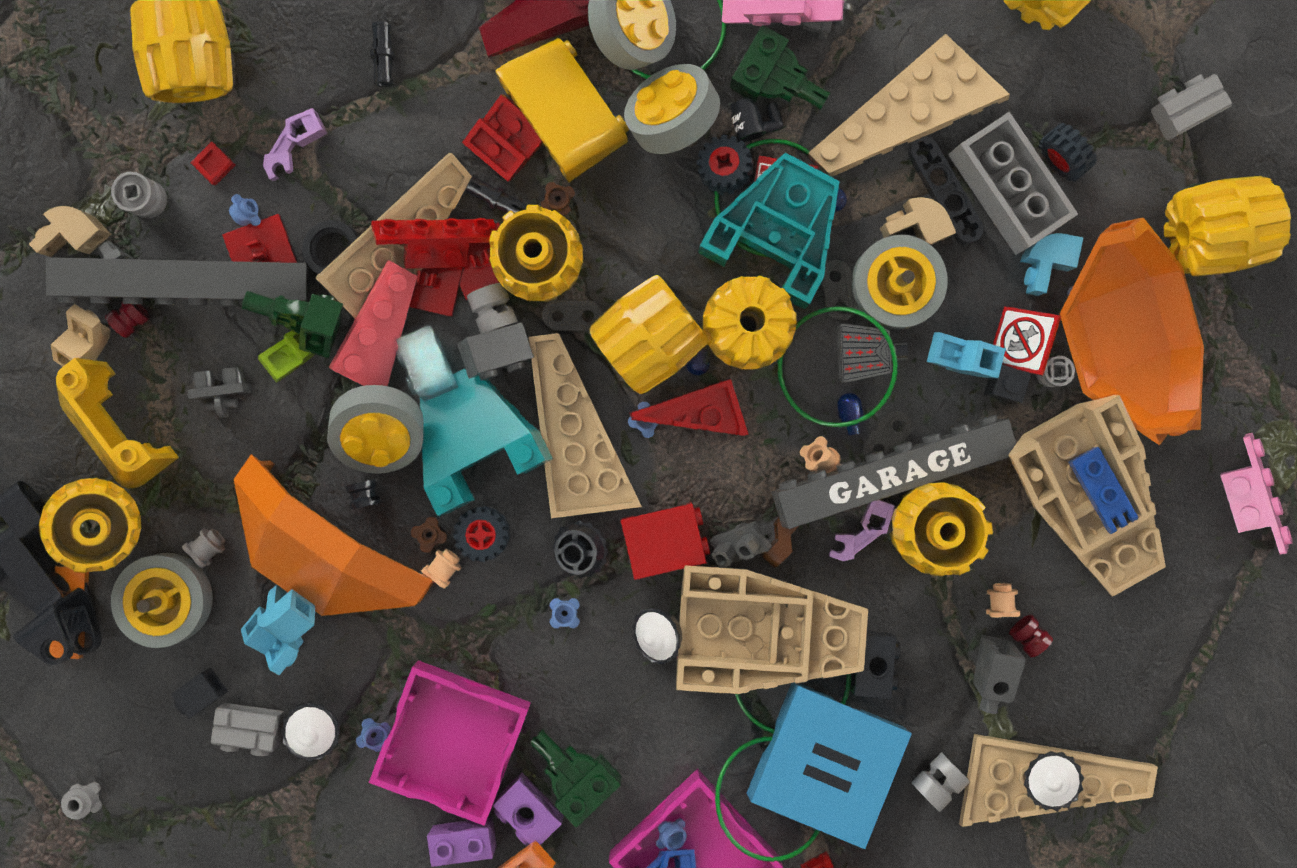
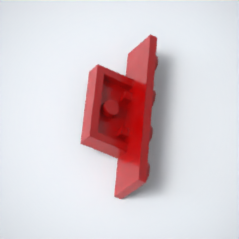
M448 218L445 220L385 219L371 221L376 245L405 244L403 258L405 269L466 267L469 243H489L492 230L497 231L494 219Z

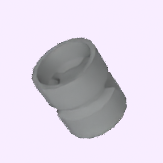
M137 172L120 174L114 180L111 187L114 203L119 208L141 218L152 219L157 217L164 211L167 205L165 189L159 183Z
M500 283L480 288L467 295L472 312L479 315L475 321L480 334L518 324L513 307L506 304L509 301L507 290Z
M942 752L930 763L931 770L929 772L922 771L911 782L939 812L952 801L951 794L953 792L959 794L970 783V780ZM945 776L947 779L942 785L938 780Z

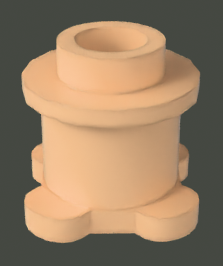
M822 436L817 437L810 445H804L800 450V455L806 461L805 468L811 472L826 470L827 474L837 470L836 465L840 464L841 459L837 450L827 447L828 441Z
M445 549L444 552L437 550L435 552L437 556L431 564H427L421 570L424 575L431 578L444 589L451 583L449 579L454 572L461 570V566L458 563L460 558L449 549Z
M996 583L993 584V589L987 590V594L990 595V608L986 609V614L995 618L1020 616V611L1015 608V595L1018 594V590L1012 589L1011 584Z

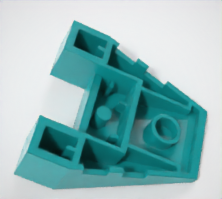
M784 153L749 188L742 192L733 203L714 218L700 244L698 253L724 267L737 242L744 243L791 269L782 288L790 295L792 304L805 309L811 303L824 278L831 226L834 219L840 181Z
M465 368L420 392V409L424 419L422 444L424 490L437 516L448 514L475 500L461 472L504 449L517 475L527 473L553 460L541 433L520 414V411L514 405H511L488 379L480 381L479 376L469 379Z

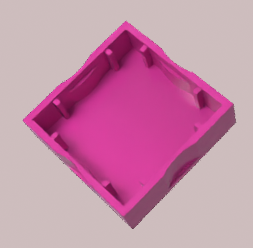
M418 660L410 671L397 706L394 725L383 743L369 783L408 798L428 801L443 811L485 826L531 702Z
M699 769L694 771L610 850L609 863L614 868H646L658 857L659 851L668 850L666 847L659 849L656 846V841L659 839V825L664 821L675 822L681 818L686 824L683 829L687 834V838L679 849L695 850L696 868H783L782 861L768 862L754 859L741 852L731 843L724 833L717 816L715 806L716 787ZM720 793L722 817L733 838L752 853L772 858L779 857L776 851ZM674 857L669 858L667 868H675Z

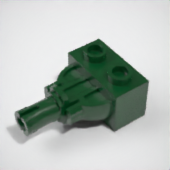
M762 24L732 76L730 89L746 98H753L755 103L759 96L765 98L781 97L789 103L793 97H799L821 110L830 92L806 80L807 77L805 75L808 69L798 63L795 54L787 47L789 39Z
M250 291L246 292L242 303L243 310L267 316L272 325L280 324L300 334V350L329 359L340 327L343 303L338 302L337 299L329 295L318 296L312 294L310 301L306 302L287 300L283 295L272 299Z
M543 729L529 742L548 762L544 772L551 779L552 789L557 797L555 807L575 828L621 786L622 776L601 754L595 759L590 755L577 753L571 745L566 750L560 748Z

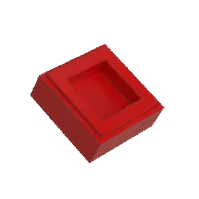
M212 141L190 162L214 186L236 166Z

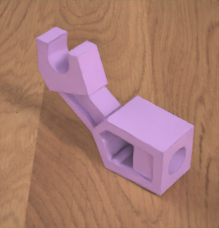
M313 108L287 118L286 126L270 153L264 155L263 167L270 180L275 181L279 179L275 172L276 167L279 165H283L285 172L288 174L293 172L292 154L290 152L295 144L304 147L327 134L318 113ZM304 124L307 132L297 136L296 128Z
M881 499L868 503L860 522L863 529L855 535L854 533H836L834 539L843 542L844 548L841 551L830 549L829 557L841 561L854 559V555L881 534H887L895 505ZM871 514L884 518L880 527H867V524L870 523Z

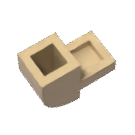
M924 197L909 199L903 204L906 215H904L903 210L886 217L887 223L880 228L884 238L913 228L916 237L930 245L945 240L956 233L945 208L938 202Z
M58 206L49 209L43 214L51 224L40 228L29 245L36 253L52 257L67 242L75 250L91 254L111 233L91 214L69 206Z
M74 304L66 311L68 329L51 344L53 361L62 367L74 358L96 360L110 336V329L101 323L95 313L90 310H83Z

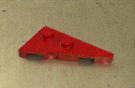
M726 379L630 412L631 420L742 436L748 435L731 379Z

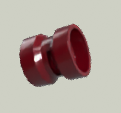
M123 301L119 310L112 309L105 315L108 324L124 338H128L134 333V326L144 325L151 318L141 304H123Z
M1031 614L1020 619L1009 631V635L1014 641L1020 642L1023 645V651L1030 658L1044 652L1053 641V637L1046 630H1041L1038 620Z

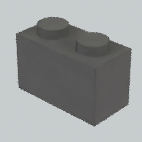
M523 323L470 336L457 344L468 378L479 376L480 381L498 376L497 371L507 368L508 373L525 368L524 363L534 357Z

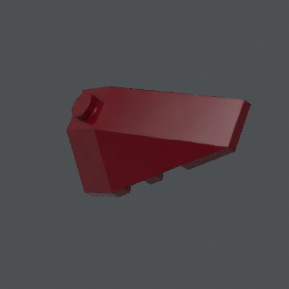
M515 0L479 27L488 58L589 26V0Z

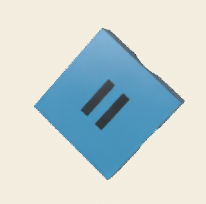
M791 683L776 719L772 740L762 753L746 794L754 804L866 849L912 733L901 725L865 710L854 709L839 703L833 697L803 684Z

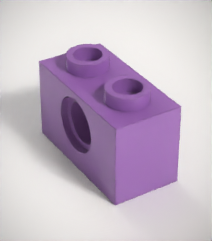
M520 773L496 797L492 805L495 808L496 816L505 824L509 822L516 830L515 834L518 839L527 846L535 840L541 845L562 824L564 817L523 773ZM528 807L533 811L534 816L524 818L520 815L519 809Z
M493 817L487 818L485 826L470 820L433 825L427 835L431 867L492 859L497 848Z

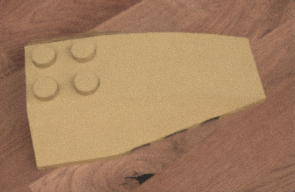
M1116 394L1076 404L1021 436L1008 456L1033 507L1111 596L1117 595L1166 567L1160 532L1155 525V504L1151 502L1149 486H1151L1150 476L1146 472L1144 464L1146 459L1145 449L1120 395ZM1094 447L1100 448L1138 515V520L1131 522L1126 514L1123 513L1128 523L1123 528H1120L1115 519H1112L1117 529L1113 534L1108 533L1068 463L1070 460Z
M685 565L679 614L682 643L677 656L676 690L741 694L747 693L750 690L769 689L783 684L802 683L816 678H829L864 671L868 609L747 569Z

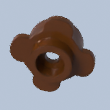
M554 182L548 183L545 187V200L541 202L542 208L552 211L556 210L563 216L568 215L571 211L569 207L570 200L575 195L573 188L556 185ZM557 196L561 198L559 202L555 201Z
M428 517L425 523L420 526H414L411 529V536L417 538L420 543V550L425 553L431 552L433 546L438 543L443 544L447 540L446 532L442 531L435 517ZM427 532L432 533L430 538L426 536Z

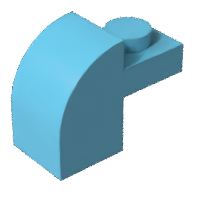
M1055 233L1044 237L1027 248L1020 261L1032 264V267L1027 269L1024 278V284L1028 285L1026 294L1039 296L1047 293L1052 269L1068 272L1077 268L1083 237Z
M934 332L927 362L962 374L998 379L1006 348L983 341L964 340L941 332Z
M276 585L268 592L266 611L257 618V623L283 643H291L314 626L315 605L293 589L287 593Z
M259 606L241 628L245 645L264 654L269 670L280 675L286 667L294 663L299 652L298 648L304 641L302 637H299L291 643H283L260 627L257 623V618L266 609Z

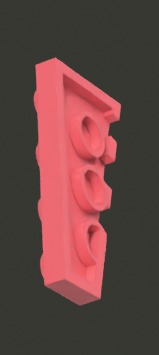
M390 260L386 262L329 366L331 370L363 386H388L417 275Z

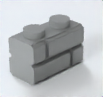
M1200 74L1184 83L1187 89L1177 93L1174 88L1157 98L1160 103L1151 109V113L1157 124L1160 125L1159 128L1166 140H1171L1232 106V102L1226 91L1223 90V85L1217 75L1213 74L1204 79L1203 75Z
M223 703L215 710L211 744L221 745L220 749L226 752L239 751V748L250 749V754L255 756H268L269 752L272 753L280 745L282 735L280 731L283 727L282 720L284 719L285 712Z

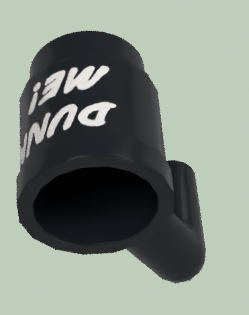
M751 97L738 100L730 105L731 119L739 142L741 140L744 143L753 141L765 134L780 131L784 126L777 102L766 106L770 120L765 122L762 121L759 108Z

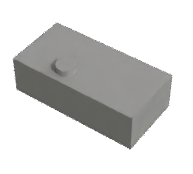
M1010 112L962 142L948 154L1015 255L1031 247L1078 215Z

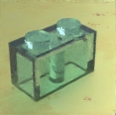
M430 325L396 339L400 349L396 352L401 366L403 368L407 367L410 377L406 378V382L413 395L418 394L426 402L458 388L439 336Z

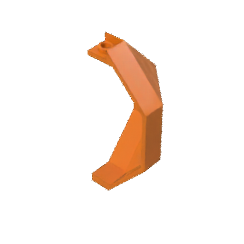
M1144 218L1111 224L1098 237L1059 314L1082 392L1092 400L1116 394L1120 395L1135 429L1160 446L1168 434L1170 436H1179L1188 431L1201 430L1204 345L1181 263Z
M252 454L249 456L235 476L234 484L252 568L285 591L289 592L291 589L314 604L315 612L321 616L411 607L421 602L434 583L431 578L358 543L291 496L270 473L275 465L272 461H260Z

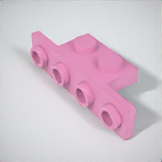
M723 0L722 22L725 24L752 23L755 26H762V24L769 26L771 23H782L784 25L796 26L800 25L801 22L841 21L843 19L844 0Z
M1248 433L1243 439L1252 466L1223 472L1220 475L1238 533L1271 526L1279 554H1287L1288 545L1292 544V537L1288 526L1282 527L1279 515H1283L1279 497L1273 498L1270 486L1274 485L1273 476L1270 468L1264 469L1261 457L1265 456L1264 448L1260 438L1255 439L1253 433Z

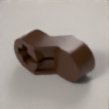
M779 517L773 522L775 539L770 543L772 546L769 551L761 554V557L773 568L780 565L792 553L791 534L799 527L784 528Z

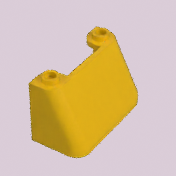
M557 38L505 63L496 69L495 73L501 86L508 96L511 95L512 100L517 104L542 140L569 183L626 144L628 138L625 133L629 131V128L620 115L616 117L613 115L574 58L577 56V53L569 40L563 42L560 38Z
M74 358L64 365L56 376V386L62 410L117 483L125 488H137L144 485L179 458L171 446L156 449L150 443L141 444L135 440H128L101 405L113 395L108 390L109 378L115 375V372L107 362Z

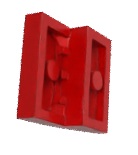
M504 94L499 96L483 119L479 118L462 142L508 182L516 176L543 144L519 107Z

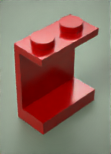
M692 502L643 515L621 518L634 580L684 569L685 565L697 566L705 564V556L710 555L707 538H700L698 526L703 525L700 508H693Z

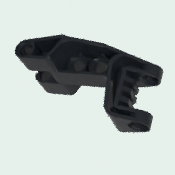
M18 481L0 495V515L9 526L0 534V588L37 615L13 634L15 641L44 663L57 665L69 660L73 653L85 655L97 650L101 645L102 635L87 582L85 583L84 590L77 588L70 592V587L66 580L55 572V566L64 565L57 563L48 554L42 542L39 521L46 503L30 485L24 481ZM81 632H87L91 635L92 644L89 648H83L79 644L78 637ZM53 641L60 642L64 648L63 655L60 658L53 657L49 651L50 644Z

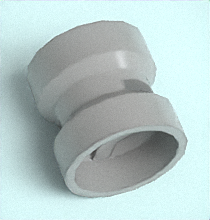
M1065 356L1050 357L1044 375H1036V378L1045 387L1064 386L1074 378L1075 367L1072 361Z

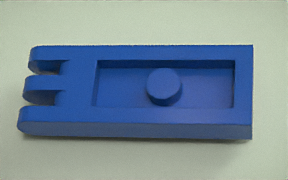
M1094 447L1068 462L1108 533L1113 534L1117 531L1112 519H1115L1120 528L1128 525L1123 513L1126 514L1131 522L1138 520V515L1099 447Z

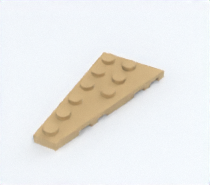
M945 34L808 153L809 158L825 174L833 177L863 164V161L880 153L882 155L888 153L900 144L920 139L952 125L953 121L964 116L977 114L983 111V108L996 102L1000 104L1009 100L1010 94Z
M448 153L377 220H445L449 217L452 209H455L472 176L453 153ZM370 226L318 274L315 279L338 302L343 303V308L356 319L386 262L390 260L405 269L403 262L405 244L376 245L372 227ZM423 268L406 270L417 275V271H421Z
M560 334L529 337V344L534 356L531 361L540 433L553 457V460L544 464L551 518L642 507Z
M974 734L967 773L970 783L965 787L959 824L965 827L973 825L972 823L984 821L991 823L1001 821L1000 819L1016 816L1023 818L1057 812L1053 809L1045 811L1041 806L1035 805L1033 800L1027 796V789L1024 786L1025 772L1029 768L1030 762L1035 760L1039 754H1046L1049 751L1055 753L1064 752L1066 756L1074 757L1075 763L1081 766V774L1084 776L1082 782L1084 790L1079 793L1078 801L1072 802L1069 808L1080 806L1087 808L1112 801L1119 803L1151 798L1154 793L1158 767L1150 763ZM1061 808L1058 812L1068 811V808Z

